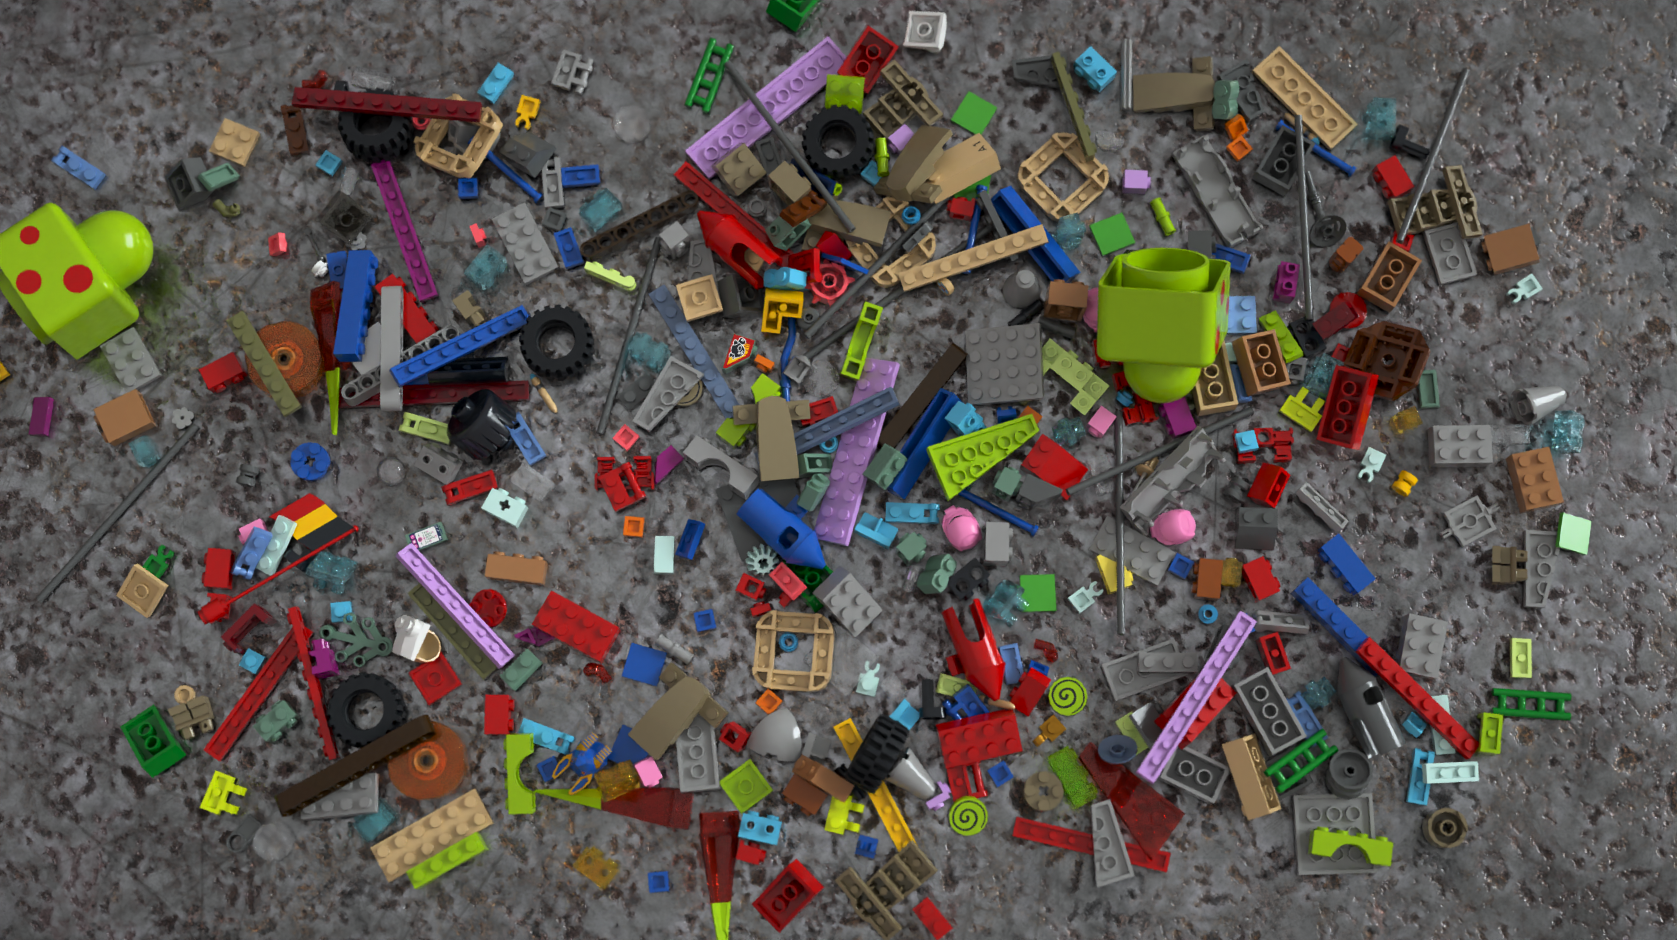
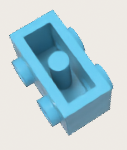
M1091 46L1075 60L1073 65L1075 73L1079 77H1084L1090 88L1096 89L1099 93L1115 78L1117 73Z
M960 401L952 407L945 417L956 434L960 437L987 428L982 422L983 418L975 413V407L970 403L964 404Z
M749 810L748 814L743 813L738 837L772 845L778 844L782 821H778L779 817L767 815V818L759 817L760 813ZM749 822H754L755 824L752 829H749L747 826ZM773 826L774 831L772 833H768L767 827Z

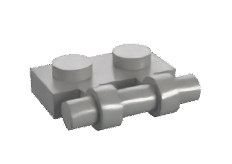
M563 49L551 82L552 86L570 91L571 86L576 85L575 93L582 95L583 89H586L588 84L586 81L588 75L592 72L594 60L587 58L586 62L582 63L580 62L582 58L580 54ZM577 69L582 71L580 78H575Z

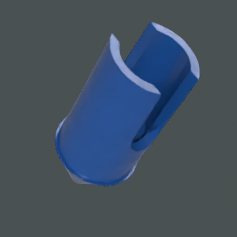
M762 488L757 489L736 513L786 563L823 569L826 566L816 531H813L794 513L785 509Z

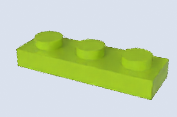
M1276 310L1259 317V323L1264 331L1275 329L1286 364L1303 356V351Z

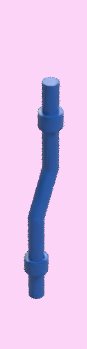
M788 317L789 336L780 358V386L782 398L786 399V401H790L789 389H791V380L783 374V371L788 365V358L796 338L794 317Z

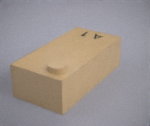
M978 133L944 151V154L933 164L936 171L924 183L940 185L942 192L934 200V203L937 204L1000 170L1001 167L997 153L983 136Z
M1223 341L1214 362L1208 367L1201 368L1199 379L1192 389L1197 416L1232 411L1238 406L1225 341Z
M1252 734L1222 744L1243 804L1242 812L1244 816H1247L1248 820H1252L1282 809L1271 777H1267L1264 774V770L1267 767L1256 735Z

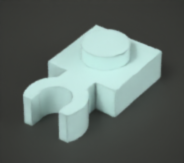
M1530 274L1515 284L1517 289H1510L1506 296L1514 294L1516 299L1511 303L1516 304L1522 296L1527 300L1543 288L1534 275Z
M1368 447L1360 463L1364 469L1358 473L1357 478L1360 479L1363 474H1367V483H1370L1374 477L1373 471L1379 472L1386 454Z
M1097 581L1092 582L1088 590L1082 587L1068 597L1069 602L1079 614L1095 602L1092 598L1093 596L1097 597L1103 593V589L1099 592L1093 590V586L1097 584Z
M869 661L865 663L867 673H860L856 693L875 697L879 678L874 677V674L879 671L880 665L877 663L876 668L870 670L868 667Z

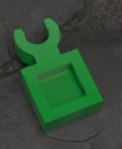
M164 545L158 548L157 556L151 554L142 566L159 579L169 566L165 561L171 559L174 555V552L171 550L167 555H164L163 551L166 548Z

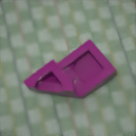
M672 445L656 458L654 464L655 484H658L668 476L669 472L684 460Z
M535 627L528 628L514 635L516 639L537 647L555 640V638Z

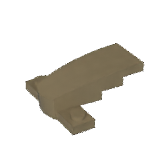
M1212 57L1193 58V73L1133 75V111L1135 113L1148 111L1159 113L1172 110L1180 112L1194 109V130H1214L1212 106L1215 101L1213 94L1215 81L1213 79Z
M893 60L880 70V74L892 86L893 90L879 98L877 103L863 112L874 133V142L877 138H886V143H888L889 136L904 124L907 125L916 115L927 126H932L943 117V113L929 99L924 86L917 79L910 77L896 60ZM876 144L875 149H873V154L876 153Z
M921 125L900 153L889 176L882 177L873 187L875 193L892 196L898 201L908 202L914 200L932 204L941 194L942 189L940 185L924 182L936 171L933 164L944 154L942 146L953 135L951 130Z
M1462 165L1445 167L1442 169L1448 190H1431L1428 193H1422L1406 235L1421 233L1425 230L1457 222L1463 239L1476 238L1483 234L1476 213V198L1470 187H1468ZM1410 194L1408 197L1392 198L1388 201L1397 236L1414 194Z
M832 195L856 229L850 233L827 203L822 211L808 218L811 226L806 230L807 233L801 252L817 248L816 244L825 231L835 233L842 242L845 239L860 245L865 242L881 247L891 211L858 203L837 201L838 195Z
M769 396L761 399L756 404L732 406L734 425L756 423L760 481L799 478L797 451L791 420L811 419L809 400L786 401V399L779 396Z
M671 662L659 676L671 689L646 712L628 734L655 760H659L667 748L676 742L683 730L689 728L697 714H700L714 728H717L729 713L711 697L709 690L703 683L687 676L679 667Z
M911 840L866 884L852 867H849L834 881L850 898L852 907L857 915L866 922H870L884 940H889L902 927L888 910L902 901L938 870L916 843Z

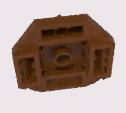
M1382 321L1367 328L1357 330L1344 366L1379 375L1374 396L1395 401L1417 387L1431 351L1420 330ZM1393 360L1391 364L1385 365L1387 361Z

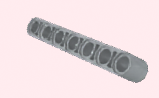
M383 286L381 289L380 407L382 412L402 411L403 386L398 387L389 370L403 363L402 286Z
M453 325L446 326L403 351V362L415 357L419 353L432 349L431 347L434 344H442L450 340L448 337L452 334H455L456 337L459 336L458 328ZM380 365L343 386L341 394L348 405L356 406L380 392ZM367 383H373L372 386L365 388ZM351 392H356L353 397H348Z

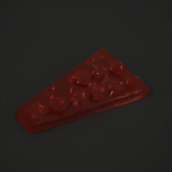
M1090 741L1078 759L1107 800H1111L1116 813L1150 861H1152L1185 813L1123 765L1111 764L1102 760L1098 754V746Z

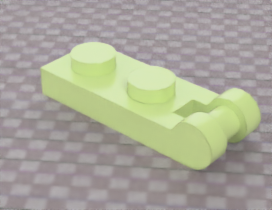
M587 261L584 266L585 273L630 292L636 289V282L632 276L623 277L618 271L604 269L603 265L595 261L592 263Z
M404 412L402 417L404 420L402 425L399 426L398 431L450 445L451 441L447 436L448 424ZM411 421L415 422L414 428L410 427Z

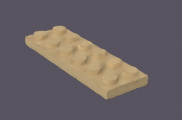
M1280 46L1253 69L1252 73L1295 116L1302 115V123L1329 150H1332L1357 127L1358 124Z
M474 788L370 848L388 882H392L406 874V871L469 835L480 832L494 824V821L477 790Z

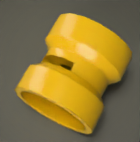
M1402 470L1398 475V480L1394 481L1391 488L1396 493L1407 497L1411 492V487L1416 485L1418 479L1411 473Z

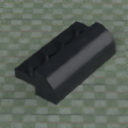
M508 356L458 358L428 373L429 385L508 382L509 358Z

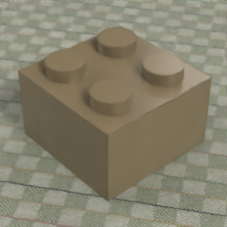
M738 143L711 165L733 196H739L767 173L745 143Z
M784 161L768 175L769 187L789 206L811 192V183L806 177H801L797 173L798 170L792 163L788 164Z

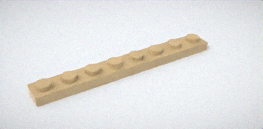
M1043 224L900 272L898 275L903 290L906 292L1049 242Z

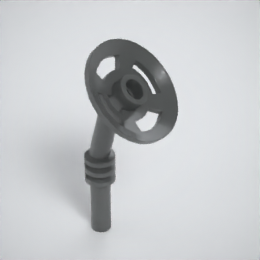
M1309 171L1305 173L1306 185L1309 191L1308 197H1311L1309 201H1312L1310 204L1313 205L1318 218L1310 229V239L1317 246H1331L1344 236L1346 222L1341 216L1336 214L1324 215L1320 204L1322 201L1319 200L1320 196H1318L1319 192L1316 191L1311 172ZM1337 221L1340 222V229H1339V230H1337V229H1338ZM1315 228H1316V234H1317L1316 237L1314 236V230H1315ZM1331 234L1334 235V237L1328 240H1322L1323 237Z

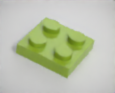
M827 74L826 109H830L831 105H837V107L846 105L849 109L854 108L862 114L865 77Z
M751 759L719 781L721 787L741 814L773 791Z

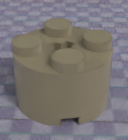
M1047 771L1036 772L1029 776L1024 782L1022 789L1023 800L1026 805L1032 810L1039 812L1049 811L1058 806L1064 793L1059 778ZM1039 787L1047 789L1045 792L1046 796L1038 794L1040 792Z
M1441 808L1427 814L1422 821V830L1425 839L1432 846L1437 848H1453L1464 841L1468 825L1465 817L1460 812L1451 808ZM1444 825H1447L1448 828L1443 831L1442 828Z

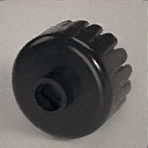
M481 389L468 397L461 398L454 405L451 411L452 416L447 426V436L453 444L473 460H482V457L487 458L491 455L487 450L491 452H504L509 448L513 439L506 426L513 429V422H516V412L497 394L489 389Z

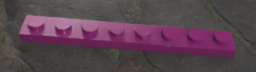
M384 159L380 163H373L371 167L419 301L424 302L438 297L390 160L385 162Z

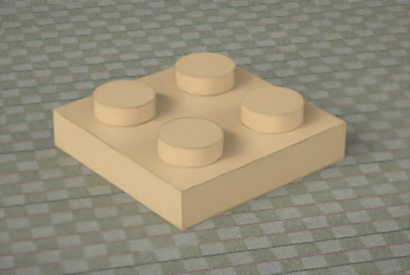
M225 118L209 152L245 167L260 133Z
M712 274L676 285L687 322L723 311Z
M137 563L133 565L116 596L148 618L154 612L168 585Z

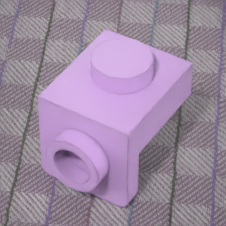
M941 781L936 782L941 794L925 803L928 810L932 808L934 811L945 806L943 802L950 798L948 794L951 791L945 782L943 784Z

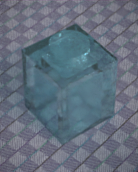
M147 435L128 443L137 463L142 467H150L156 464L157 460L161 459L152 439Z

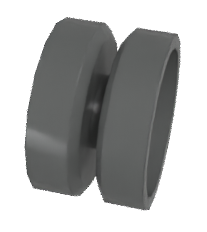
M1345 749L1334 754L1325 772V782L1328 789L1339 798L1349 800L1359 797L1364 793L1372 779L1373 767L1371 761L1365 754L1354 749Z

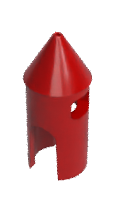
M699 211L697 213L706 248L715 251L724 262L755 289L764 287V278L745 261L744 256L748 248L768 264L776 262L779 266H782L783 259L740 223L734 215Z
M973 599V603L968 606L979 636V642H971L965 637L953 606L944 610L941 614L966 676L965 679L993 701L999 700L1006 662L1003 661L999 654L996 640L980 599Z

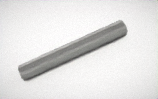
M1122 39L1121 110L1128 111L1131 109L1132 40Z

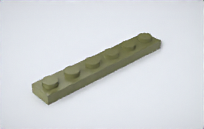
M1060 52L1052 53L1050 61L1076 135L1078 136L1086 162L1092 161L1095 153H1097L1096 145L1090 140L1091 132L1089 126L1084 123L1085 115L1083 109L1078 106L1077 92L1072 89L1071 75L1066 72L1065 58L1061 57Z
M241 311L227 319L228 325L283 416L287 417L302 408L245 312Z
M420 583L407 593L483 680L498 669Z

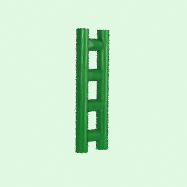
M711 37L684 104L690 108L693 102L703 105L702 112L707 114L710 111L726 69L724 64L729 61L734 48L729 43L725 49L716 46L717 40ZM712 52L722 55L719 65L709 62ZM706 69L716 72L713 82L702 79ZM699 86L710 89L706 99L696 95Z
M1492 688V696H1498V708L1492 707V714L1571 720V713L1564 712L1565 701H1571V693ZM1506 697H1518V709L1506 708ZM1526 698L1537 699V710H1526ZM1545 699L1557 700L1556 712L1545 711Z
M1320 729L1264 770V774L1267 777L1273 774L1279 782V785L1275 787L1279 794L1338 752V748L1335 745L1329 748L1323 740V737L1327 735L1324 729ZM1315 743L1323 752L1316 758L1308 749ZM1302 753L1308 764L1300 769L1294 758ZM1286 764L1294 772L1287 779L1279 770Z

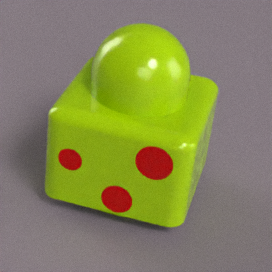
M46 203L0 233V268L2 269L0 271V289L19 317L44 345L55 341L78 360L137 321L139 317L138 308L125 288L139 280L151 265L154 253L151 235L139 219L122 211L109 210L99 212L77 225L58 205Z
M1148 248L1115 256L1098 282V356L1106 361L1123 362L1124 374L1129 386L1137 395L1147 401L1170 403L1186 396L1196 385L1201 368L1208 367L1214 362L1228 332L1231 263L1226 260L1208 259L1207 256L1201 253L1179 248Z

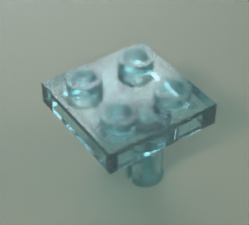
M320 551L307 567L306 575L314 577V587L318 585L320 589L325 588L326 581L333 583L331 591L335 593L337 589L336 594L344 593L345 582L355 571L357 562L347 557H339L330 552Z
M1004 580L996 586V591L992 596L984 601L983 609L986 615L1002 620L1008 627H1011L1014 624L1011 620L1016 622L1017 617L1009 610L1014 605L1022 612L1026 609L1024 605L1028 607L1029 602L1021 596L1025 590L1020 585Z

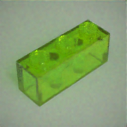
M1067 745L1046 757V760L1054 774L1061 781L1063 790L1076 810L1097 798L1096 793L1098 791L1093 782H1088L1086 778L1088 773L1084 766H1079L1076 761L1078 756L1075 750Z

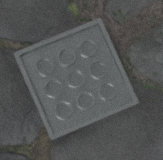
M793 479L760 481L751 493L752 495L757 489L762 488L784 508L796 495L799 496ZM729 484L715 489L741 561H745L746 558H749L747 555L748 551L754 552L753 546L759 549L760 544H763L764 548L768 545L760 535L736 515L746 500L731 491ZM806 514L801 520L811 528Z

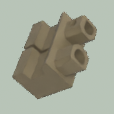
M466 290L452 300L469 326L473 324L477 327L486 323L483 318L485 316L484 312L479 306H474L476 301L469 290Z
M1492 546V585L1516 584L1517 581H1526L1528 579V569H1517V562H1528V551L1517 550V547Z
M202 695L187 701V703H182L168 709L176 725V731L181 732L184 740L196 737L193 727L198 725L203 734L214 730L212 720L215 718L207 696Z

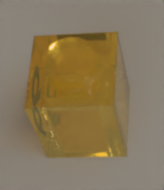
M1415 406L1398 412L1392 417L1399 434L1416 429L1423 424Z
M1226 558V560H1223L1221 586L1235 588L1240 586L1243 562H1237L1238 559Z

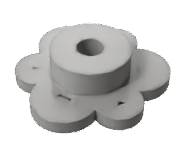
M360 230L347 234L348 238L345 240L347 247H351L352 250L365 248L366 244L364 241L367 238L365 235H362Z
M186 407L181 408V410L175 409L172 422L176 424L177 428L184 429L192 424L191 420L194 418V414L188 411Z

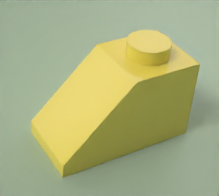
M1102 555L1096 556L1095 561L1108 595L1117 592V563ZM1124 566L1126 589L1132 585L1133 576L1131 571H1127Z

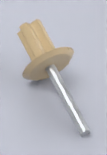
M1158 456L1146 461L1144 465L1139 464L1135 466L1137 473L1141 477L1131 495L1139 488L1144 479H1147L1154 472L1159 462Z

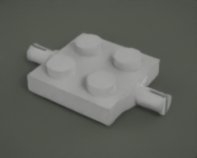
M1477 495L1443 513L1449 528L1439 532V535L1445 534L1441 537L1443 540L1453 535L1458 540L1460 546L1463 547L1497 529L1492 521L1491 514L1500 510V506L1492 509L1498 506V503L1486 507Z

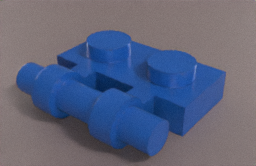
M969 684L953 695L957 702L951 704L946 699L942 703L947 715L951 716L954 720L989 713V710ZM962 708L967 715L961 717L957 711Z

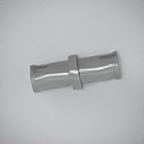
M663 634L659 636L655 645L667 651L671 657L675 656L686 663V665L689 664L694 654L682 648L678 642L674 643L663 636Z

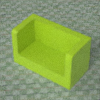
M1485 712L1478 714L1477 718L1481 719L1479 748L1475 753L1486 755L1500 754L1503 715Z

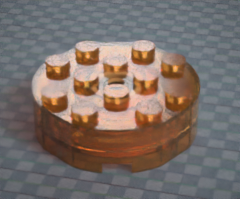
M282 321L261 328L257 334L296 398L311 393L316 388L321 377L324 376L326 369L323 347L317 337L305 326L291 321ZM245 353V361L250 379L261 391L271 396Z
M432 721L436 731L434 737L387 762L388 775L393 785L404 795L421 801L443 799L449 796L465 779L468 771L467 748L462 738L448 726ZM429 758L430 762L426 764V760Z

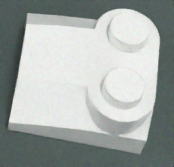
M909 11L903 46L927 49L932 53L940 51L944 45L947 28L946 14L944 12Z
M407 615L399 617L395 622L397 635L392 652L414 661L431 625Z

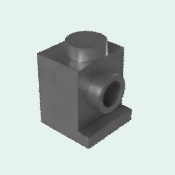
M1300 357L1287 363L1286 369L1291 385H1299L1300 382L1304 383L1308 363L1307 358ZM1298 369L1300 373L1293 375L1292 371Z

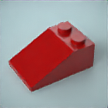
M866 25L837 73L843 76L865 77L864 91L869 93L881 75L880 70L887 66L899 46L869 25Z
M1044 434L1040 436L1019 468L1026 474L1035 476L1063 489L1060 497L1066 501L1070 497L1066 493V489L1078 484L1088 471V468Z
M796 859L776 877L752 905L780 933L817 896L824 886Z

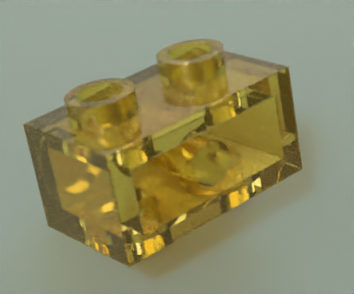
M630 759L620 762L609 769L601 770L594 775L596 788L603 802H607L640 787L638 773Z
M595 846L592 848L586 847L573 864V867L603 890H606L620 871L617 869L618 864L610 858L605 860L601 857L602 852ZM589 857L592 858L591 864L587 863V859ZM604 869L608 870L607 876L603 875Z

